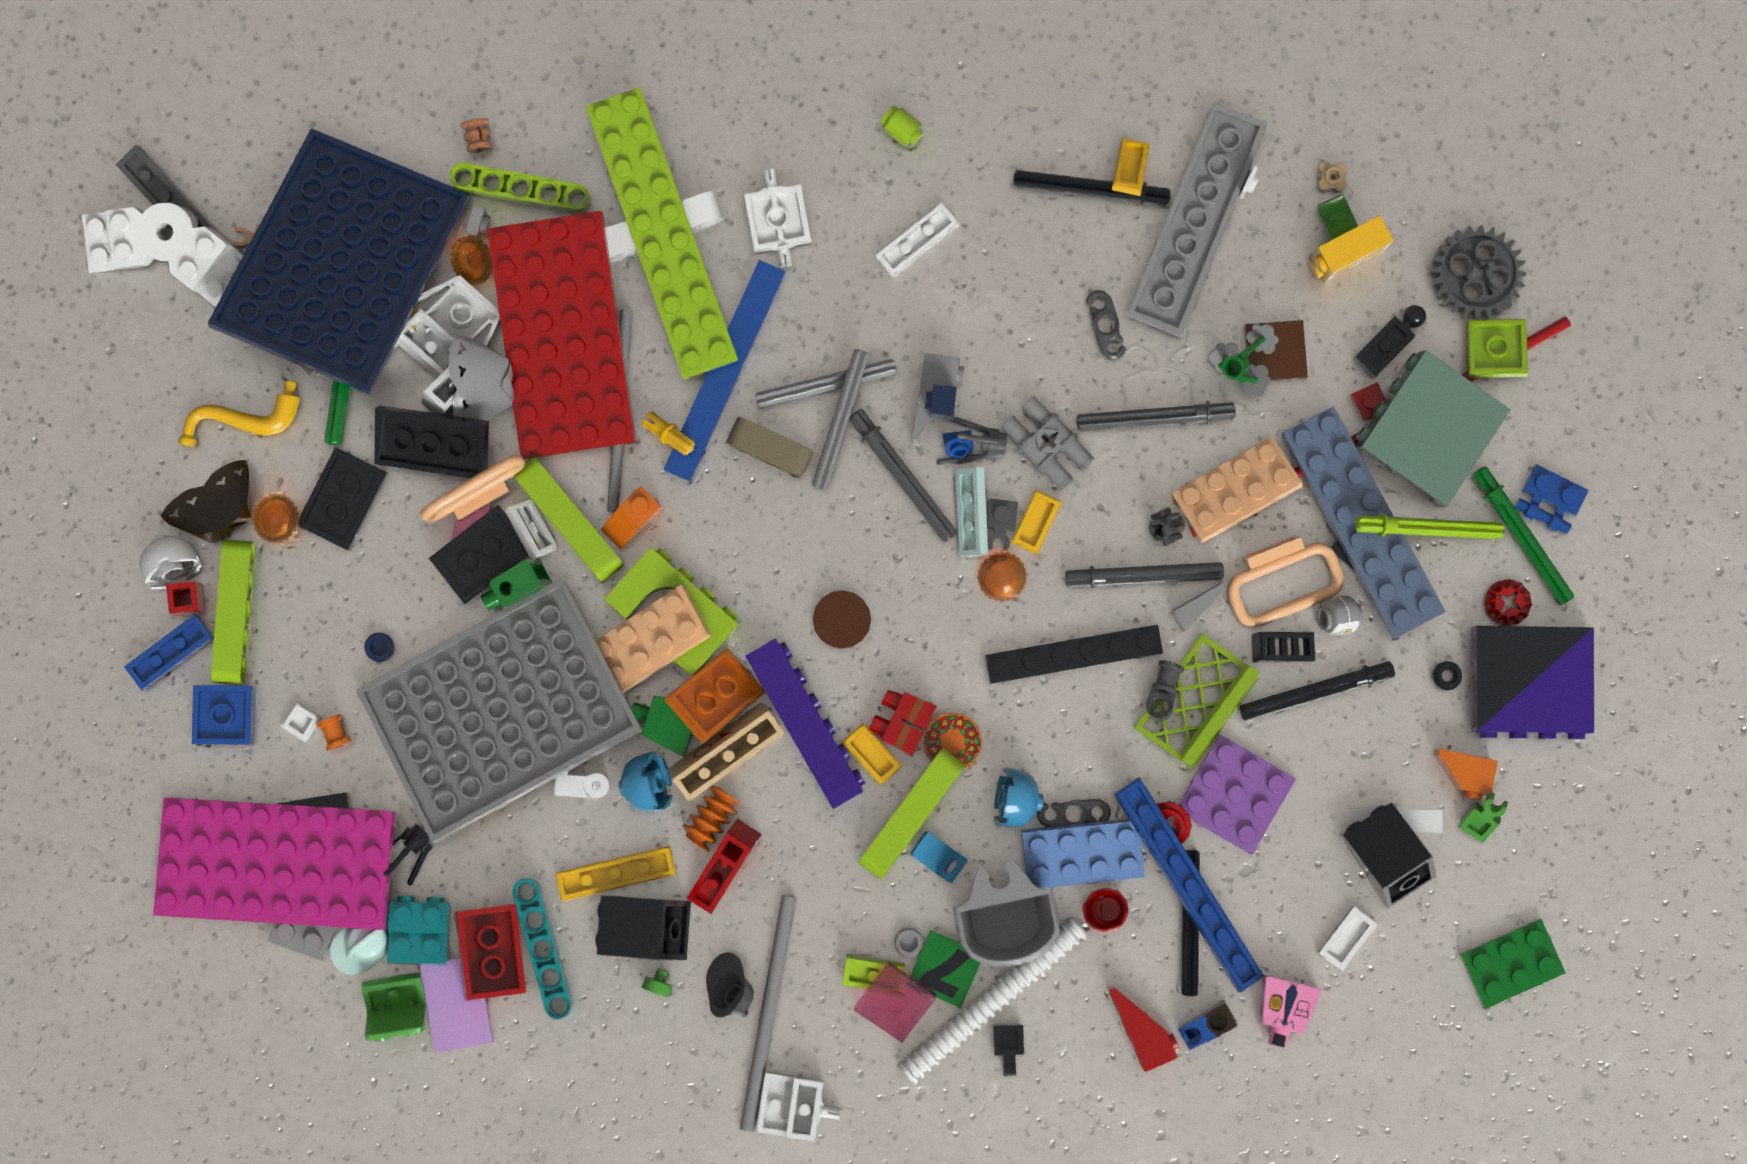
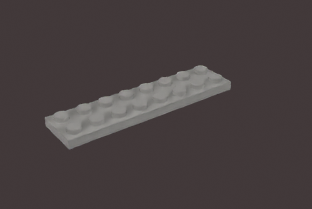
M1213 103L1127 317L1182 337L1268 123Z

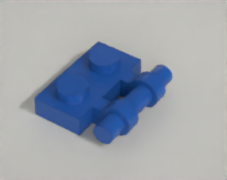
M1536 464L1522 489L1523 492L1532 497L1529 502L1519 498L1515 504V509L1523 512V516L1531 520L1535 518L1547 524V528L1553 531L1559 530L1568 534L1572 524L1563 520V515L1566 513L1575 517L1589 490ZM1542 501L1554 507L1553 514L1539 508L1540 502Z

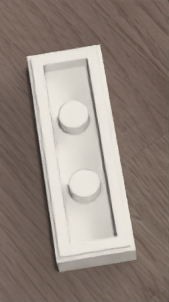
M941 201L878 251L874 257L893 279L960 226V223Z

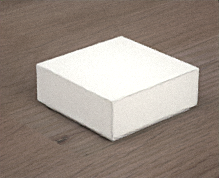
M296 702L280 727L307 743L317 727L316 723L320 722L322 717Z

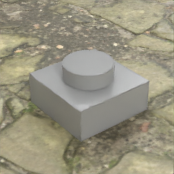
M476 205L472 207L466 229V234L470 239L480 241L482 234H487L490 217H487L488 213L483 207Z

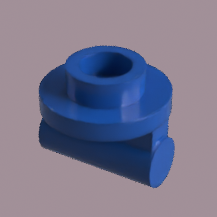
M972 430L943 433V442L947 455L963 458L973 451V441L957 438L958 433L972 435Z

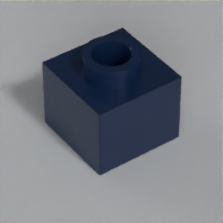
M933 384V391L926 392L925 409L930 410V418L953 420L957 387Z

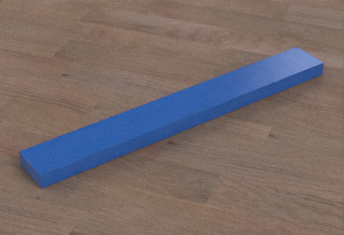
M762 260L758 261L727 329L738 361L708 371L681 430L683 434L694 441V450L688 455H683L673 448L663 469L664 471L691 482L786 271Z
M1140 777L1113 793L1237 992L1244 991L1264 977Z

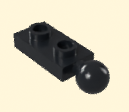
M1419 305L1407 307L1403 313L1402 322L1394 316L1353 359L1375 378L1416 336L1410 329L1418 328L1425 323V310Z

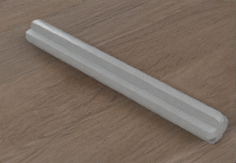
M855 349L812 482L814 487L823 490L828 488L869 357V353L866 351Z
M889 359L866 365L861 383L896 375L895 361ZM848 370L757 392L755 396L759 408H765L841 389Z

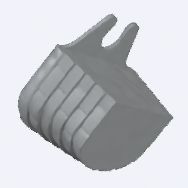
M1013 860L1006 863V870L1009 874V883L1006 887L1002 889L992 887L988 881V869L981 866L976 871L969 900L963 905L953 907L962 948L965 949L972 959L990 966H1015L1031 961L1044 954L1052 946L1059 934V917L1053 888H1038L1033 885L1019 865Z

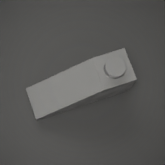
M925 353L911 442L918 443L935 419L930 418V410L925 409L926 392L933 391V384L955 387L956 383L962 384L964 367L959 366L960 358Z

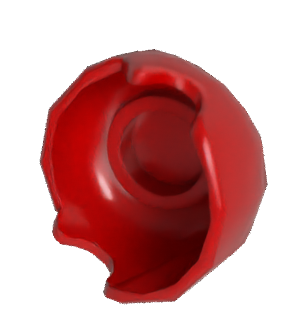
M1110 888L1093 891L1082 908L1085 921L1092 929L1102 933L1118 930L1123 926L1129 914L1126 898L1119 891Z

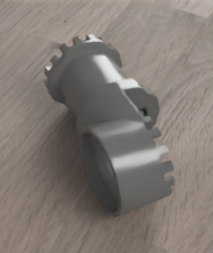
M1159 660L1160 670L1156 683H1153L1151 686L1146 708L1153 720L1165 721L1173 713V705L1177 695L1175 688L1179 674L1183 673L1184 667L1175 662L1171 665V661ZM1159 699L1168 703V710L1162 715L1155 714L1151 709L1153 702Z

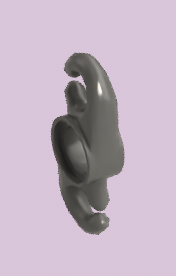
M1103 290L1092 291L1086 299L1087 304H1092L1097 297H1101L1105 301V305L1101 309L1093 306L1089 308L1093 318V331L1101 354L1109 360L1120 359L1126 351L1125 346L1121 345L1115 353L1107 349V345L1111 341L1119 344L1123 342L1119 331L1120 322L1112 298ZM1103 317H1108L1114 322V329L1109 333H1104L1098 328V321Z
M1101 799L1071 800L1065 803L1053 802L1051 807L1056 811V818L1050 821L1044 815L1049 805L1043 803L1041 811H1037V818L1040 824L1046 827L1097 822V820L1092 816V809L1099 806L1103 809V816L1099 819V822L1109 820L1111 809L1108 803ZM1070 805H1077L1082 810V818L1077 822H1071L1066 817L1065 812Z

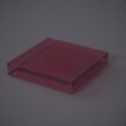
M888 961L854 1006V1010L900 1042H903L934 1002L937 994Z

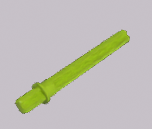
M1380 513L1378 516L1361 515L1355 519V529L1357 532L1377 533L1380 537H1384L1386 534L1499 539L1505 534L1504 525L1500 522L1387 516L1385 513Z

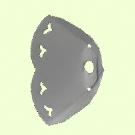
M455 336L449 352L450 378L457 388L453 399V414L458 417L491 421L513 406L512 401H514L515 396L513 384L511 385V380H513L511 362L509 358L467 336ZM460 343H462L466 350L458 354V351L461 349ZM458 365L466 369L462 377H460L461 370L458 368ZM463 400H465V402L469 405V407H467L465 411H462L464 407L462 403Z

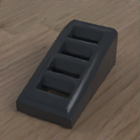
M1257 632L1252 634L1253 663L1315 661L1314 632ZM1287 639H1291V655H1288ZM1299 639H1303V655H1299ZM1275 640H1279V655H1276Z

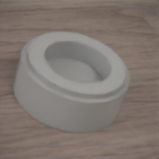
M913 928L902 929L895 936V949L903 957H915L923 949V937Z

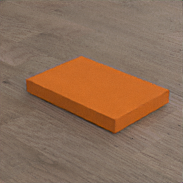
M725 649L670 693L664 700L700 742L704 744L759 699L765 691L728 649Z

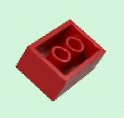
M516 904L454 912L464 1000L470 1001L526 993Z

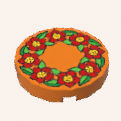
M947 713L931 721L925 731L923 744L925 753L931 762L940 750L945 748L964 762L966 768L979 755L982 739L980 730L973 720L963 714Z

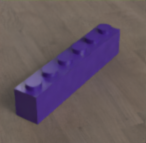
M775 638L747 654L746 658L831 807L835 809L863 793L864 791L861 786L866 783L858 769L853 771L850 769L846 761L851 759L843 743L837 746L832 735L836 731L828 718L822 720L817 710L822 708L814 692L809 695L803 687L807 680L799 667L793 669L788 659L793 656L785 642L779 644Z

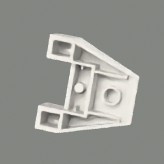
M460 275L421 294L416 304L417 313L413 317L411 314L394 349L397 346L401 347L435 378L423 391L421 403L432 413L451 415L453 413V399L457 390L449 373V352L454 337L467 336L488 347L500 321L499 309ZM460 343L461 349L458 351V354L466 350L462 343ZM458 365V368L461 370L460 377H462L466 369Z

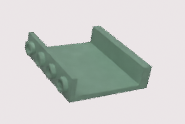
M1424 350L1417 354L1413 353L1404 365L1406 371L1401 378L1397 377L1388 389L1391 394L1385 402L1381 401L1372 413L1375 418L1369 426L1365 425L1358 433L1356 439L1359 442L1356 448L1358 451L1366 450L1431 496L1429 501L1436 506L1445 507L1448 506L1507 417L1510 409L1433 354Z

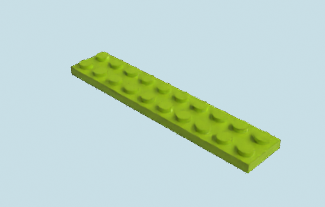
M641 87L585 106L683 380L738 361Z

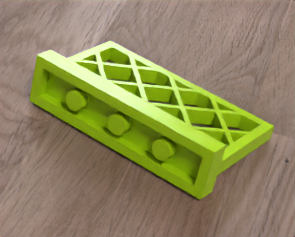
M1203 633L1180 664L1184 667V670H1197L1199 684L1182 687L1180 680L1182 673H1180L1177 681L1178 688H1175L1179 692L1182 708L1173 709L1172 714L1183 713L1185 728L1168 731L1165 720L1163 721V732L1151 733L1143 727L1150 718L1147 710L1134 727L1135 730L1178 759L1190 770L1194 769L1260 678L1258 670L1245 664ZM1204 643L1214 649L1216 661L1198 662L1197 652ZM1218 653L1224 656L1226 659L1219 660ZM1195 658V664L1188 665ZM1233 663L1241 668L1235 678L1222 680L1220 664ZM1217 665L1219 681L1202 684L1200 668ZM1225 684H1230V686H1229V687L1227 688V690L1224 692V686H1223V685H1225ZM1220 685L1222 697L1219 701L1205 704L1203 688ZM1200 689L1202 704L1185 707L1182 691ZM1159 699L1153 702L1151 709L1155 714L1162 715L1167 712V710L1164 711L1163 700ZM1160 704L1161 711L1154 712ZM1214 707L1207 716L1206 708ZM1203 709L1205 718L1200 726L1188 727L1186 711ZM1196 731L1190 739L1189 732ZM1186 732L1187 745L1179 753L1170 746L1169 735ZM1165 736L1166 743L1158 737Z

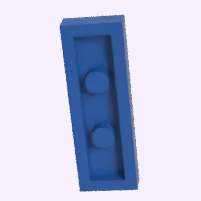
M194 614L124 666V668L138 687L144 691L214 639V637L199 616Z

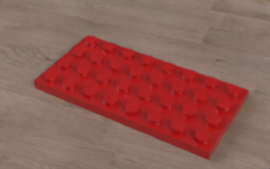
M603 211L487 228L505 355L511 362L513 372L511 385L513 384L515 399L512 402L520 455L524 459H529L533 456L543 457L636 443Z

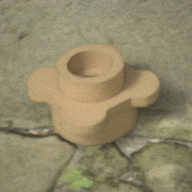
M1328 162L1322 163L1319 167L1321 172L1318 183L1319 188L1323 191L1336 189L1340 192L1344 191L1347 187V182L1345 181V173L1348 171L1347 166L1344 163H1339L1338 165H1330ZM1332 174H1334V175L1336 176V178H1335V179H1331L1330 176H1331Z

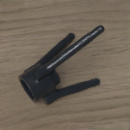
M417 824L411 829L407 827L393 841L392 850L403 841L406 847L390 864L388 870L384 872L385 877H388L410 851L417 855L421 850L407 881L408 885L413 884L427 854L433 848L429 844L431 841L427 832Z

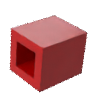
M190 581L166 584L169 614L183 616L205 613L201 583Z

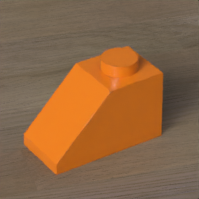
M640 486L618 507L601 530L622 551L663 509Z
M1444 749L1435 750V758L1455 788L1465 792L1464 797L1482 800L1483 796H1487L1492 792L1498 764L1497 760Z

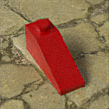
M737 819L724 836L687 899L712 914L762 834Z
M1115 987L1108 988V992L1143 1071L1148 1072L1177 1059L1175 1051L1180 1048L1174 1034L1168 1035L1164 1028Z

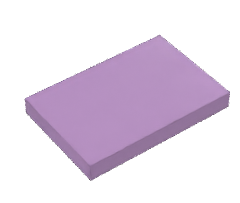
M460 958L448 960L447 966L420 965L434 1053L493 1043L487 998L470 1001L464 1000Z

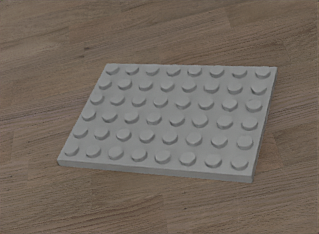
M563 578L356 690L433 844L642 731L637 718Z

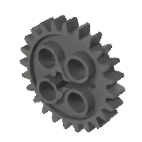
M1480 225L1476 233H1474L1471 226H1468L1465 229V235L1460 230H1457L1454 233L1456 241L1448 236L1445 239L1448 247L1440 245L1437 249L1442 256H1435L1432 259L1434 263L1439 265L1430 270V273L1438 275V278L1431 282L1432 285H1440L1441 287L1436 292V296L1445 294L1446 298L1442 304L1444 306L1450 302L1453 303L1452 313L1456 312L1459 308L1463 309L1462 318L1473 312V318L1477 320L1481 312H1483L1485 318L1489 319L1492 315V310L1497 315L1503 313L1502 306L1507 309L1512 306L1509 298L1517 300L1520 297L1515 289H1522L1525 284L1518 281V279L1527 275L1526 272L1519 270V267L1526 263L1525 260L1516 259L1522 252L1521 249L1512 251L1511 247L1515 241L1511 240L1505 243L1503 241L1505 232L1501 233L1498 237L1494 236V227L1487 233H1484L1483 225ZM1479 247H1485L1490 251L1491 258L1489 260H1484L1479 256ZM1465 250L1470 251L1471 258L1466 255ZM1454 260L1462 261L1465 265V272H1456L1453 269L1452 262ZM1475 269H1482L1484 274L1482 276H1474L1473 271ZM1492 273H1500L1504 277V285L1495 284L1491 278ZM1469 285L1476 287L1479 297H1469L1466 293V287ZM1486 287L1491 291V295L1486 293Z

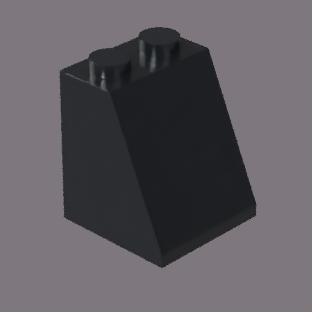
M1392 802L1387 806L1382 805L1374 809L1370 817L1364 821L1352 823L1343 834L1345 845L1387 909L1436 878L1432 855Z
M601 895L597 909L599 927L595 937L596 955L654 960H687L691 901Z

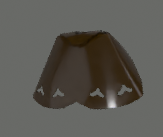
M238 460L231 462L211 474L204 486L190 488L181 493L165 507L161 514L162 519L167 524L209 543H216L227 537L232 531L245 525L252 517L247 461ZM243 468L241 476L237 473H234V470L240 471V469ZM225 476V485H216ZM194 497H197L194 505L186 503L187 500L191 501ZM175 509H178V517L169 516L174 514Z

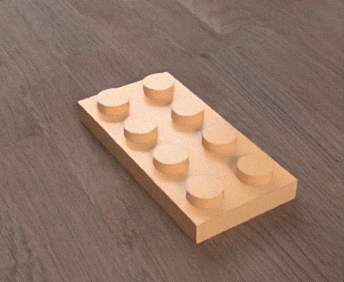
M1272 436L1172 492V498L1202 544L1300 489L1303 485Z
M680 585L597 639L596 642L622 692L625 693L711 637L712 634L686 586Z

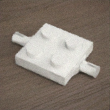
M770 169L771 181L768 170H764L766 188L759 192L744 194L754 253L768 250L778 251L780 267L785 268L784 256H786L787 267H790L792 262L789 249L796 245L811 243L801 184L788 187L777 186L775 169Z

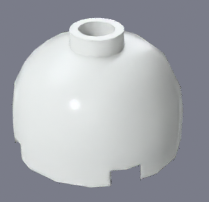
M160 535L152 539L151 543L143 550L139 562L145 584L147 583L151 589L158 590L166 589V584H174V580L186 576L187 582L201 568L198 555L188 541L181 537Z

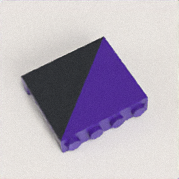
M1474 626L1471 628V639H1476V727L1471 728V732L1480 733V738H1497V733H1509L1510 739H1527V733H1538V739H1556V734H1568V739L1584 740L1585 734L1594 733V627Z

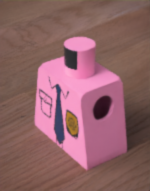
M1264 975L1262 979L1260 1023L1272 1026L1268 1043L1286 1048L1290 1031L1303 1034L1322 990Z

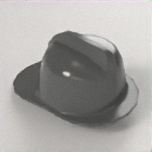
M726 952L720 954L712 961L706 976L711 1013L719 1018L726 1016L746 1017L754 997L753 987L744 976L740 958L734 953Z

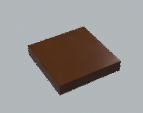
M1303 320L1259 323L1261 325H1272L1274 334L1278 336L1279 342L1275 344V350L1271 354H1265L1263 351L1256 352L1255 350L1247 357L1250 365H1265L1268 368L1267 376L1271 378V381L1307 379ZM1254 324L1244 325L1246 348L1251 345L1247 340V333L1252 330Z

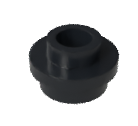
M1441 662L1433 670V682L1442 690H1453L1461 683L1462 671L1454 662ZM1444 671H1449L1452 675L1449 682L1444 681L1442 678Z

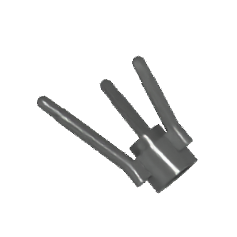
M954 416L953 420L949 421L983 432V436L958 433L957 438L980 442L981 451H986V453L966 455L963 458L950 457L938 459L936 463L943 465L980 460L996 461V456L1005 455L1007 433H1000L999 429L988 428Z

